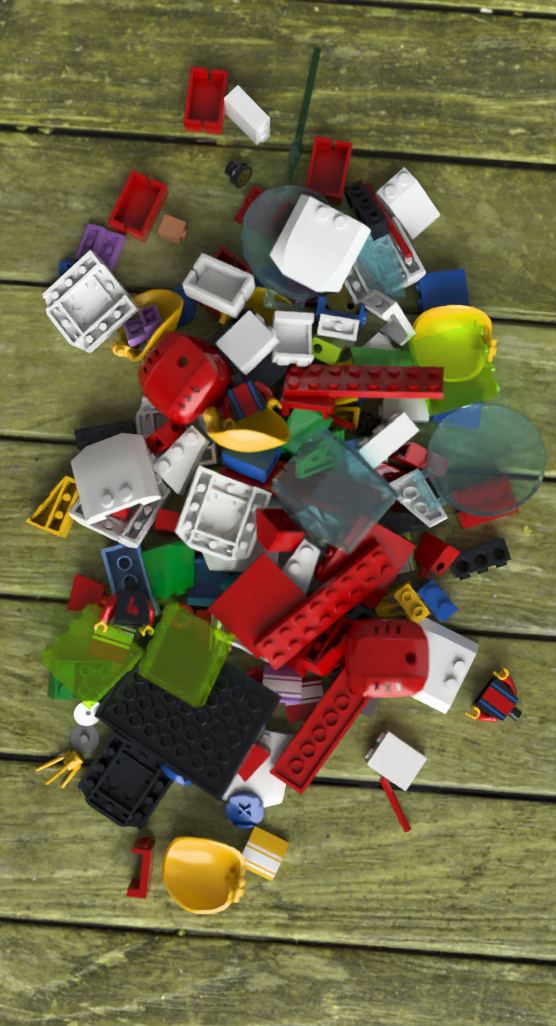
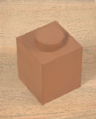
M165 214L158 233L161 238L181 245L182 241L187 239L189 229H187L185 221Z

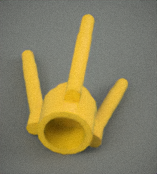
M411 580L383 596L375 608L379 618L383 616L385 619L390 616L405 615V611L391 612L392 608L400 606L398 602L390 604L389 600H385L391 597L404 584H411Z
M68 750L65 754L42 764L35 770L39 771L65 759L63 761L64 766L45 781V784H49L66 769H73L61 784V788H64L74 774L82 767L81 764L84 761L76 750L72 752Z

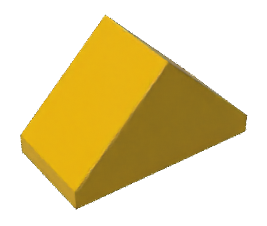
M334 407L333 414L356 424L354 429L356 431L360 408ZM332 422L329 427L337 428L340 425Z

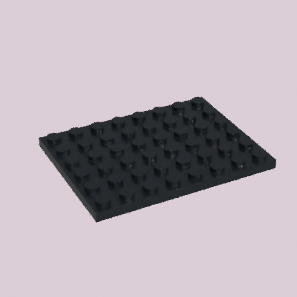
M154 616V622L151 626L154 634L150 636L147 629L145 636H141L94 716L216 800L222 801L283 696Z

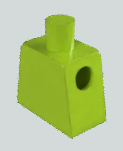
M315 334L312 336V355H314V358L329 365H336L341 360L348 342L334 337Z

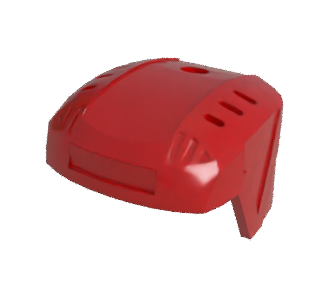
M168 332L148 352L141 362L137 376L144 396L159 412L177 423L188 425L199 415L203 414L207 408L217 407L221 404L232 385L230 377L233 376V372L225 357L206 340L196 336ZM184 356L188 358V364L185 367L181 363ZM192 387L199 389L200 392L193 390ZM186 395H188V396H190L191 398H193V401L190 400V399H188V398H186Z
M374 618L354 622L348 632L345 647L346 676L352 692L360 696L372 698L411 697L420 693L426 684L429 674V644L423 628L411 620ZM386 625L389 626L388 634H386ZM397 625L400 626L399 634H397ZM375 627H378L377 634L375 633ZM376 682L378 683V689H377V690L375 689V683H376ZM387 682H388V684H389V691H388V692H387V690H386V683H387ZM398 682L400 684V691L397 690Z

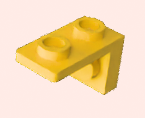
M409 583L404 584L393 593L397 602L406 612L405 616L408 620L418 623L430 614Z

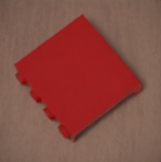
M354 509L353 512L348 514L342 529L336 533L333 543L325 550L322 560L316 564L313 574L318 581L325 584L375 542H378L398 571L359 602L375 610L416 545L405 536L402 537L361 514L357 509Z
M262 552L207 610L259 660L261 657H265L253 642L306 600L308 596Z

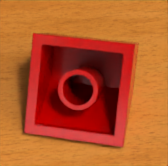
M256 508L255 510L257 540L266 551L286 552L297 549L306 532L284 509Z

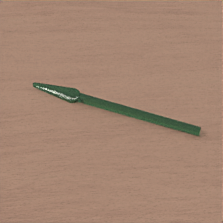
M315 47L313 51L295 141L290 147L288 174L290 181L294 176L303 151L302 139L321 49Z

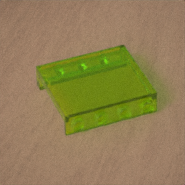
M476 320L473 323L435 335L408 341L415 366L444 367L443 399H425L430 417L496 398L499 395L498 392L501 391L498 380L494 381L492 373H495L493 362H489L487 354H490L488 345L482 341L481 336L484 335L482 325H478Z
M97 602L94 605L89 603L82 610L84 615L80 619L74 618L68 624L70 629L66 633L63 631L59 633L54 639L56 643L52 647L47 646L40 653L42 657L38 660L89 710L146 653L145 649L139 646L117 625H108V622H105L107 627L105 632H101L103 625H98L95 631L93 623L99 619L102 611Z
M178 602L168 603L163 609L161 621L155 627L156 633L147 645L148 651L139 663L140 669L138 674L197 708L205 704L236 634L218 629L179 607Z

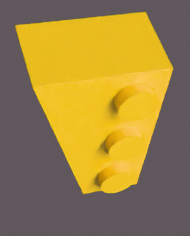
M65 476L26 522L57 536L67 538L74 521L70 517L69 512L79 498L75 479Z

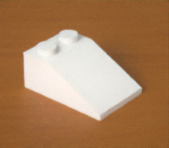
M405 167L376 192V197L386 213L391 218L397 217L404 232L411 240H414L440 216V213L421 185Z

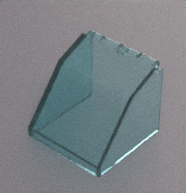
M318 429L309 439L314 444L312 445L307 441L297 452L300 459L297 456H293L284 466L288 473L281 470L273 478L274 484L271 487L287 513L301 528L350 554L399 495L353 447L327 429L325 431Z

